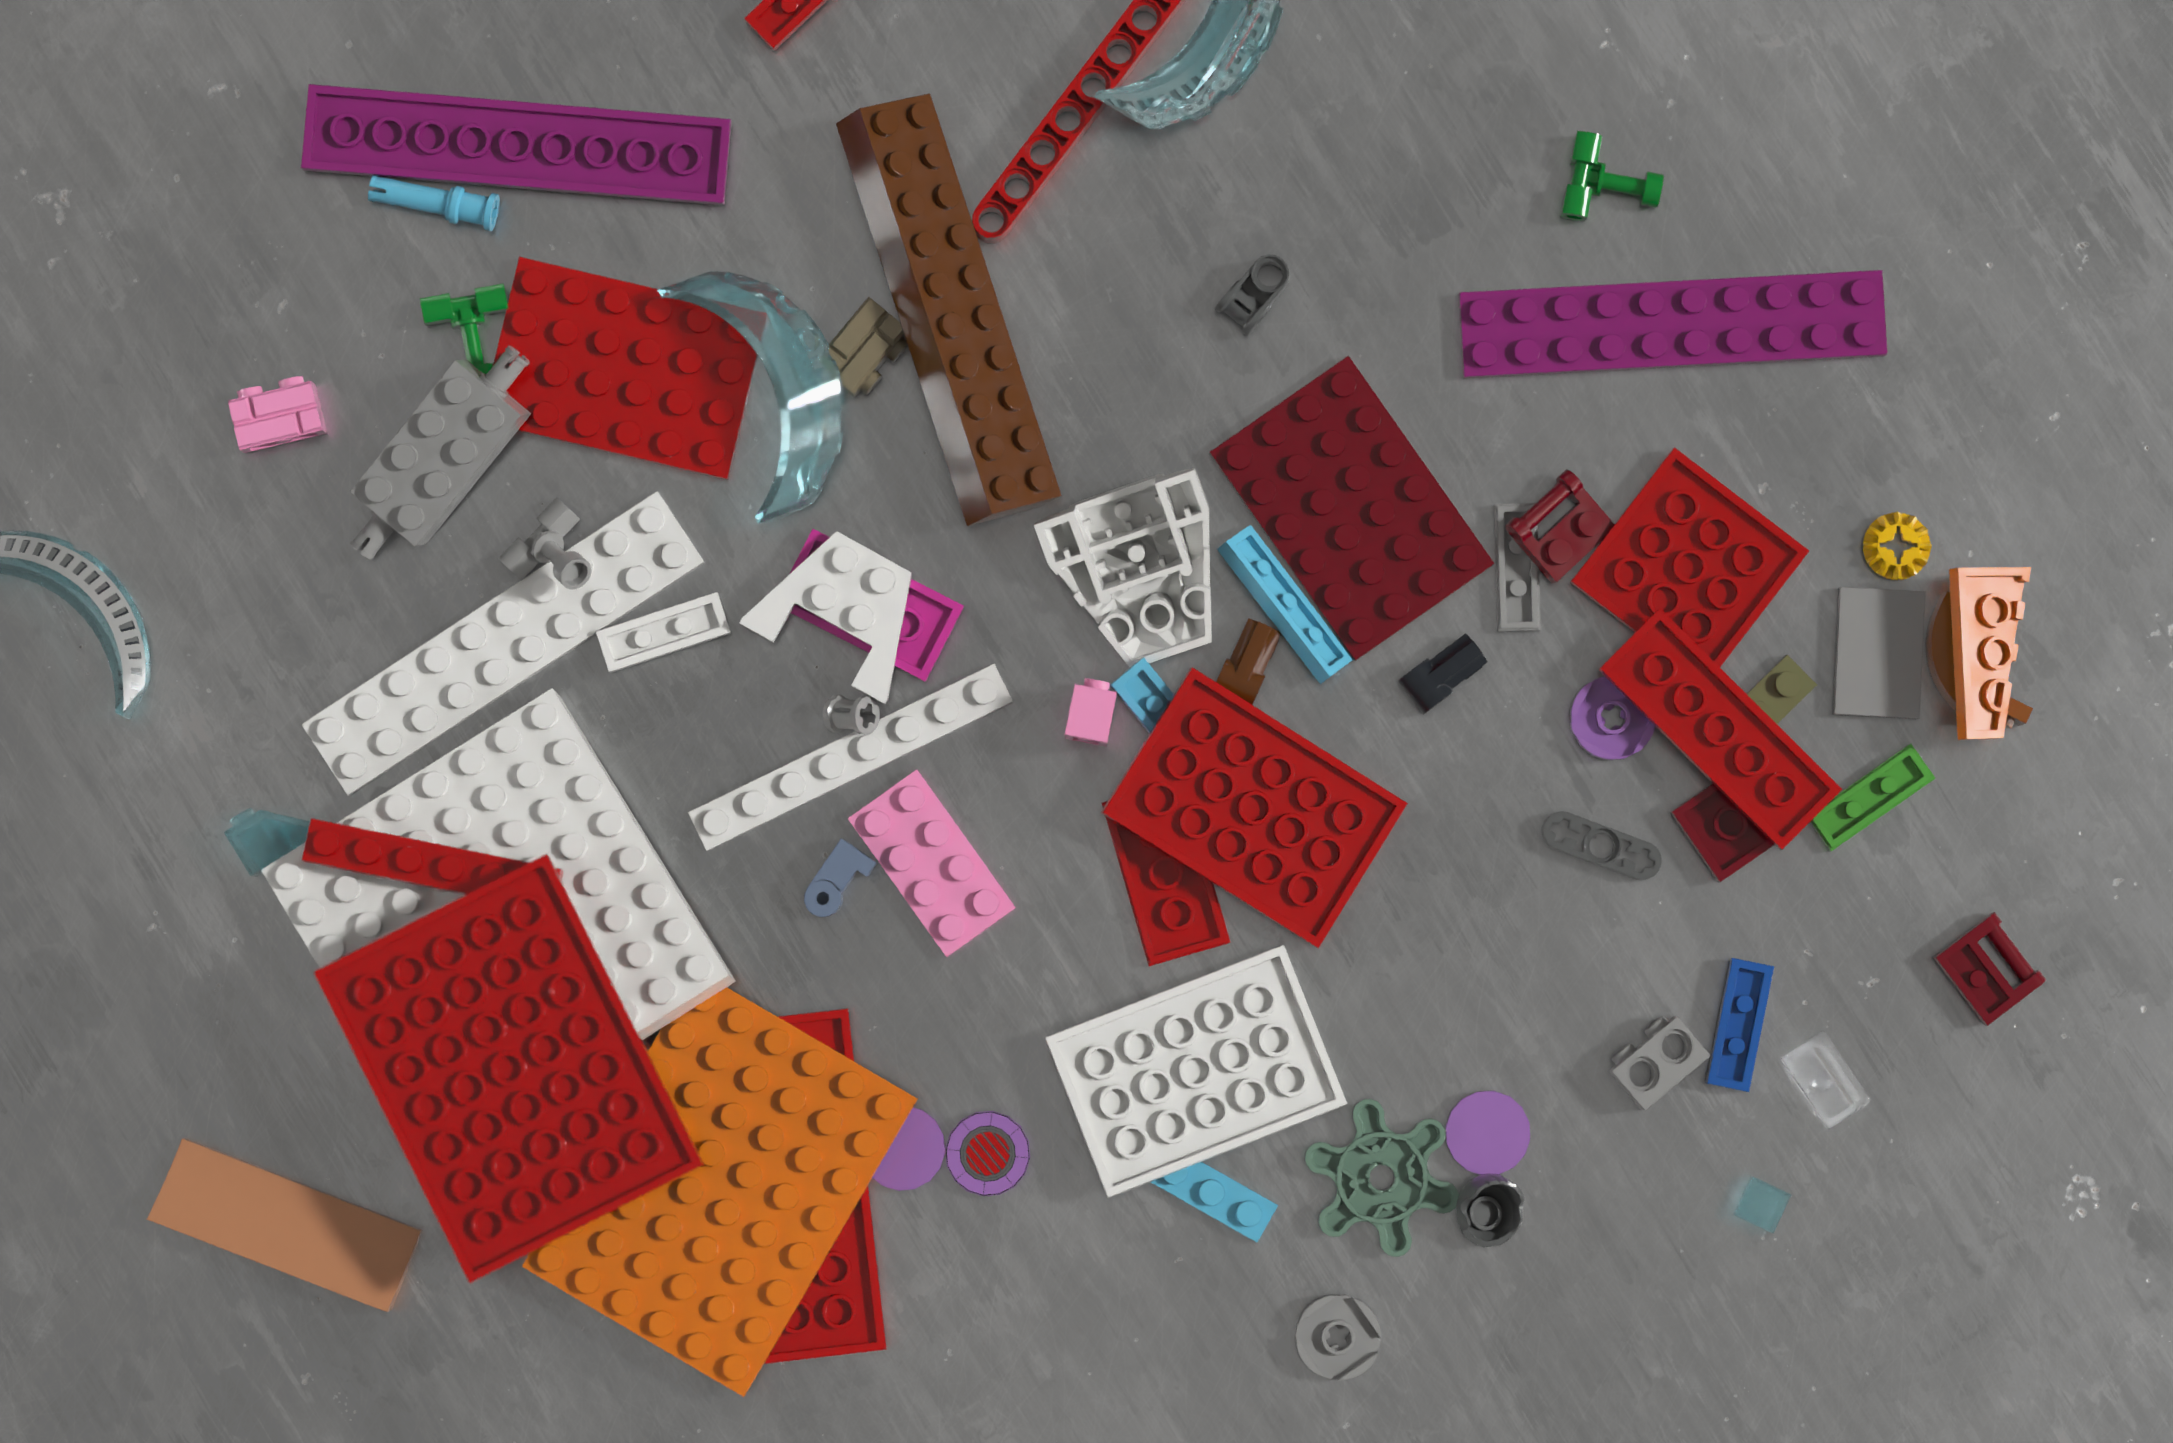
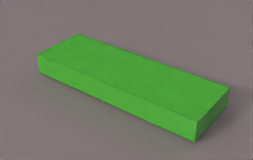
M1909 744L1838 793L1814 817L1810 824L1827 849L1833 851L1933 781L1935 776L1913 745Z

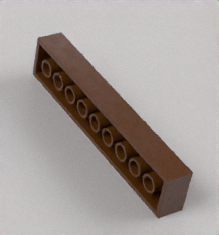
M929 93L859 108L837 122L836 126L966 525L971 526L1038 508L1062 495L931 95Z

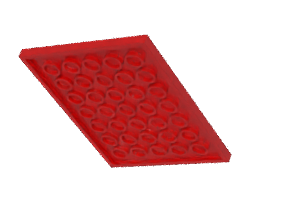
M548 854L313 972L469 1283L704 1165Z

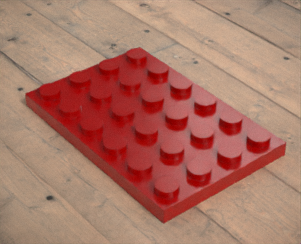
M519 257L493 366L506 351L508 345L520 352L518 356L522 357L524 355L530 362L506 390L513 399L531 413L518 430L519 432L729 480L767 321V314Z
M1191 667L1101 813L1312 946L1319 948L1408 803Z

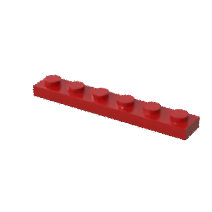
M313 818L310 821L301 859L306 863L463 895L530 863ZM555 868L562 881L564 871L562 869Z

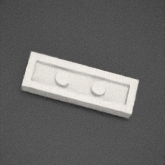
M715 592L596 631L608 671L612 673L731 634V630L719 594Z

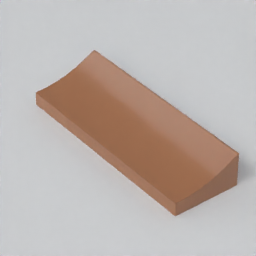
M186 1138L181 1140L166 1179L147 1218L149 1221L385 1312L391 1311L423 1231Z

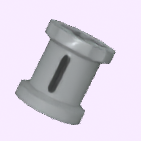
M833 695L825 702L823 708L825 726L830 732L842 733L845 729H852L858 734L868 735L874 732L879 723V706L872 697L861 696L856 700H848L843 695Z

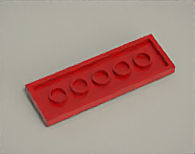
M1661 608L1598 669L1779 850H1783L1842 790Z

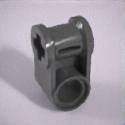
M1268 254L1261 256L1244 276L1228 290L1215 307V310L1219 313L1224 311L1243 327L1242 332L1248 336L1271 309V305L1288 284L1289 269L1285 261L1277 255ZM1275 265L1281 270L1283 276L1277 285L1265 286L1259 281L1258 272L1263 266ZM1235 302H1238L1239 304H1241V305H1242L1245 309H1247L1251 314H1248L1247 312H1245V311H1244L1241 307H1239Z

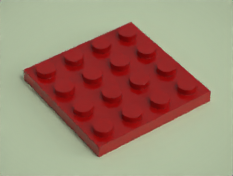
M1674 447L1570 583L1633 632H1636L1661 608L1721 667L1802 562L1809 550Z

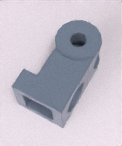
M840 839L806 889L804 894L806 908L811 914L818 917H828L835 914L842 906L844 891L859 871L864 876L869 877L878 862L846 840Z

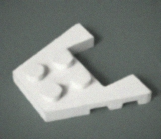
M836 531L744 615L739 624L774 643L794 605L804 608L872 646L851 686L886 704L890 693L912 572Z

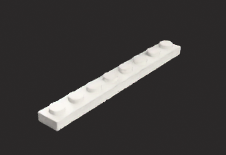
M992 664L879 719L877 728L871 734H858L854 731L688 812L706 851H709L1013 703L1012 698L995 664Z

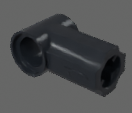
M1465 633L1431 660L1427 658L1400 678L1398 682L1424 715L1453 693L1452 689L1480 670L1488 661L1476 643Z

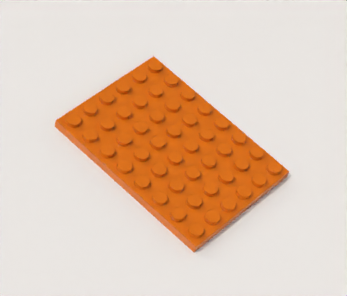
M726 987L662 1027L648 1050L704 1165L529 1253L522 1267L745 1397L918 1098Z

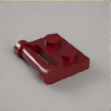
M1567 469L1557 477V484L1520 518L1514 517L1505 526L1510 536L1551 583L1558 582L1599 544L1615 525L1583 488L1580 479ZM1569 497L1575 505L1536 540L1531 530L1562 501Z
M1995 912L1986 916L1972 929L1933 957L1985 1026L1991 1024L2047 980L2039 969L2034 971L2000 926L2002 920ZM1987 936L2021 980L2014 988L2011 987L1979 945L1978 941L1983 937Z

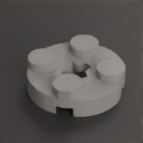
M1346 1294L1326 1295L1313 1301L1303 1311L1296 1326V1347L1302 1361L1315 1374L1331 1380H1349L1368 1370L1377 1357L1380 1347L1381 1328L1373 1311L1362 1301ZM1334 1325L1339 1330L1347 1327L1350 1332L1345 1338L1348 1345L1343 1349L1337 1344L1330 1347L1326 1342L1331 1336L1328 1330Z

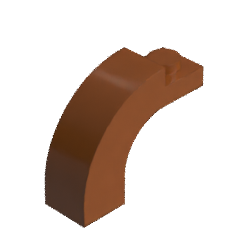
M1946 591L1940 595L1929 619L1926 631L1925 653L1934 685L1944 700L1956 711L1950 592ZM2010 697L2005 727L2011 729L2013 724L2018 726L2026 724L2033 708Z

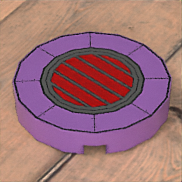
M994 1111L976 1112L962 1119L950 1133L945 1148L946 1164L954 1181L966 1191L981 1196L1000 1195L1015 1187L1025 1175L1030 1160L1029 1141L1022 1127L1009 1116Z

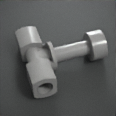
M556 497L536 518L542 524L525 542L518 537L498 559L521 581L539 562H552L554 564L553 574L555 578L567 589H578L589 580L591 565L578 552H565L563 550V537L580 518Z

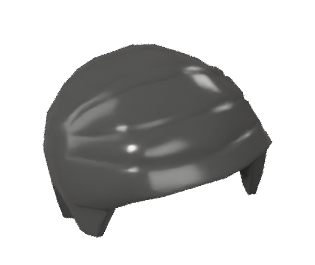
M1487 1173L1469 1180L1460 1191L1456 1204L1457 1221L1461 1232L1468 1240L1481 1247L1500 1246L1507 1242L1522 1224L1523 1203L1525 1200L1522 1191L1514 1182L1499 1174Z

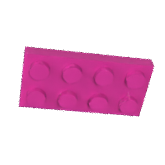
M812 529L790 573L830 537ZM911 579L894 667L926 682L964 609V605ZM794 605L791 614L867 653L870 652L872 646L804 608Z

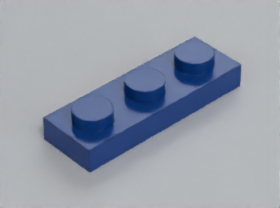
M1730 958L1706 1084L1749 1092L1774 966Z

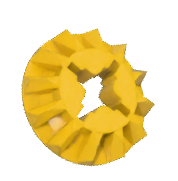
M1900 512L1888 513L1877 518L1868 527L1863 539V553L1866 562L1875 573L1890 580H1903L1916 575L1928 563L1932 547L1928 529L1915 516ZM1897 528H1899V534H1901L1903 542L1915 544V547L1902 551L1899 564H1897V557H1894L1893 550L1880 547V544H1885L1894 539Z

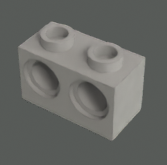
M1664 1015L1661 1016L1644 1031L1648 1036L1646 1040L1636 1048L1632 1043H1629L1611 1058L1616 1065L1609 1070V1073L1640 1110L1646 1111L1711 1056L1678 1016H1673L1669 1020ZM1670 1034L1678 1035L1684 1043L1682 1054L1675 1059L1668 1058L1662 1050V1042ZM1639 1061L1645 1062L1651 1069V1078L1643 1086H1636L1629 1077L1631 1066Z

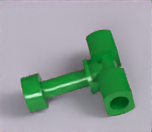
M1577 131L1570 164L1575 165L1572 183L1566 186L1560 217L1585 222L1588 217L1591 195L1599 197L1601 189L1641 196L1640 205L1658 207L1664 174L1647 171L1645 179L1605 172L1606 163L1598 162L1602 135Z
M504 283L474 288L475 294L451 298L450 294L447 293L420 298L425 326L451 322L452 329H461L466 359L479 371L487 374L493 367V364H484L477 326L485 323L484 315L506 312L508 309Z

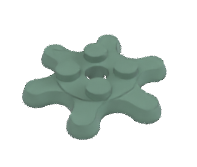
M1364 1099L1358 1102L1353 1110V1120L1357 1132L1351 1144L1338 1148L1324 1142H1318L1311 1145L1306 1152L1305 1161L1308 1168L1317 1174L1329 1176L1337 1186L1335 1200L1320 1213L1319 1226L1328 1236L1338 1237L1345 1234L1357 1222H1369L1379 1232L1382 1250L1390 1256L1399 1257L1406 1254L1412 1244L1408 1221L1413 1212L1421 1208H1429L1438 1213L1445 1214L1456 1208L1459 1196L1458 1190L1449 1182L1434 1179L1427 1168L1430 1154L1441 1147L1445 1141V1129L1437 1120L1424 1119L1409 1133L1396 1134L1386 1125L1382 1105L1375 1100ZM1378 1165L1388 1166L1394 1174L1393 1184L1385 1190L1375 1189L1369 1180L1371 1171Z

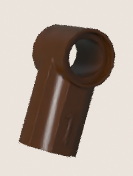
M1248 618L1230 659H1226L1216 682L1253 705L1266 676L1263 674L1269 659L1272 658L1281 632L1259 621Z

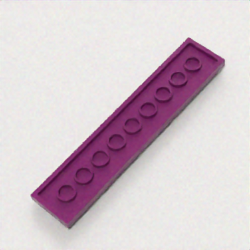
M309 84L301 169L304 171L364 176L378 175L388 178L725 205L732 121L731 119Z
M1882 270L1460 292L1458 294L1463 379L1880 357L1888 354Z

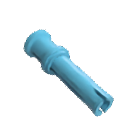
M373 175L369 184L371 187L386 190V192L368 190V201L370 202L375 201L445 215V219L451 224L464 221L483 225L486 231H492L497 221L500 197L495 193H491L489 196H482L465 192L464 187L461 186L452 187L450 191L384 178L378 175Z

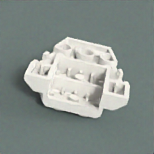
M1195 468L1176 471L1168 475L1157 474L1078 501L1070 505L1068 509L1054 513L1034 523V528L1047 564L1056 575H1060L1074 593L1073 597L1081 607L1084 606L1099 624V630L1129 667L1133 666L1141 658H1145L1148 663H1152L1212 642L1209 505Z

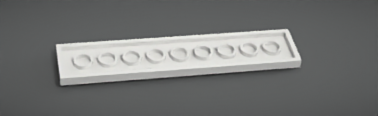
M658 491L565 551L578 552L591 565V576L582 587L578 589H567L553 574L554 564L552 562L547 563L302 723L301 725L346 794L351 796L595 636L596 631L607 628L705 563Z

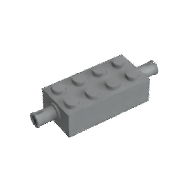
M508 345L506 351L487 374L479 371L467 359L455 360L353 487L350 493L372 510L371 513L373 514V517L357 537L350 542L355 550L363 549L360 552L361 555L372 560L375 553L393 531L399 533L415 547L427 544L528 419L531 413L506 391L522 370L530 363L524 355L522 357L518 356L520 354L518 350Z

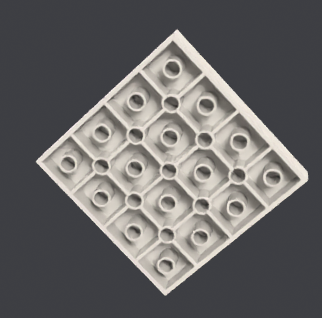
M553 688L337 822V824L525 862H532L548 854L554 867L564 871L562 883L642 1040L736 982L567 706ZM305 843L261 870L319 968L464 896L463 894L306 863L301 860Z

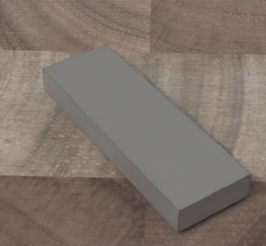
M1535 503L1494 504L1497 632L1541 630L1539 568L1505 528L1506 524L1514 517L1520 518ZM1536 525L1531 532L1535 539L1538 540V525Z

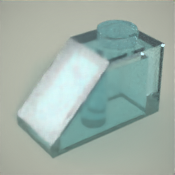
M249 808L230 820L233 827L226 830L224 834L249 875L257 877L262 874L261 870L306 842L310 821L263 810L254 813L253 809Z

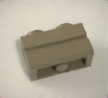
M868 297L814 361L815 365L853 397H856L860 391L867 395L881 379L882 375L878 370L888 358L895 362L908 347L907 341L904 339L905 335L901 322L872 298Z

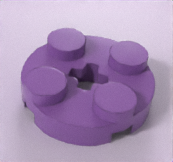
M1606 676L1599 677L1586 684L1575 696L1570 709V729L1578 744L1587 753L1603 760L1625 759L1640 751L1649 742L1655 729V725ZM1614 706H1617L1621 709L1619 716L1624 720V723L1621 727L1614 725L1610 730L1604 726L1606 720L1601 716L1603 709L1611 711Z

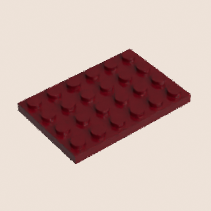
M1349 355L1209 452L1212 459L1354 661L1364 656L1495 564Z

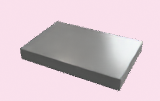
M1854 587L1839 588L1833 715L1920 719L1926 591Z

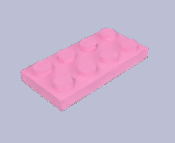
M917 769L848 818L946 957L1016 909Z

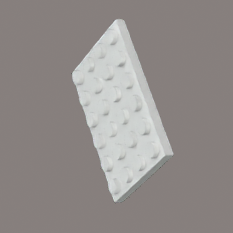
M1284 945L1045 1038L1107 1198L1347 1105Z

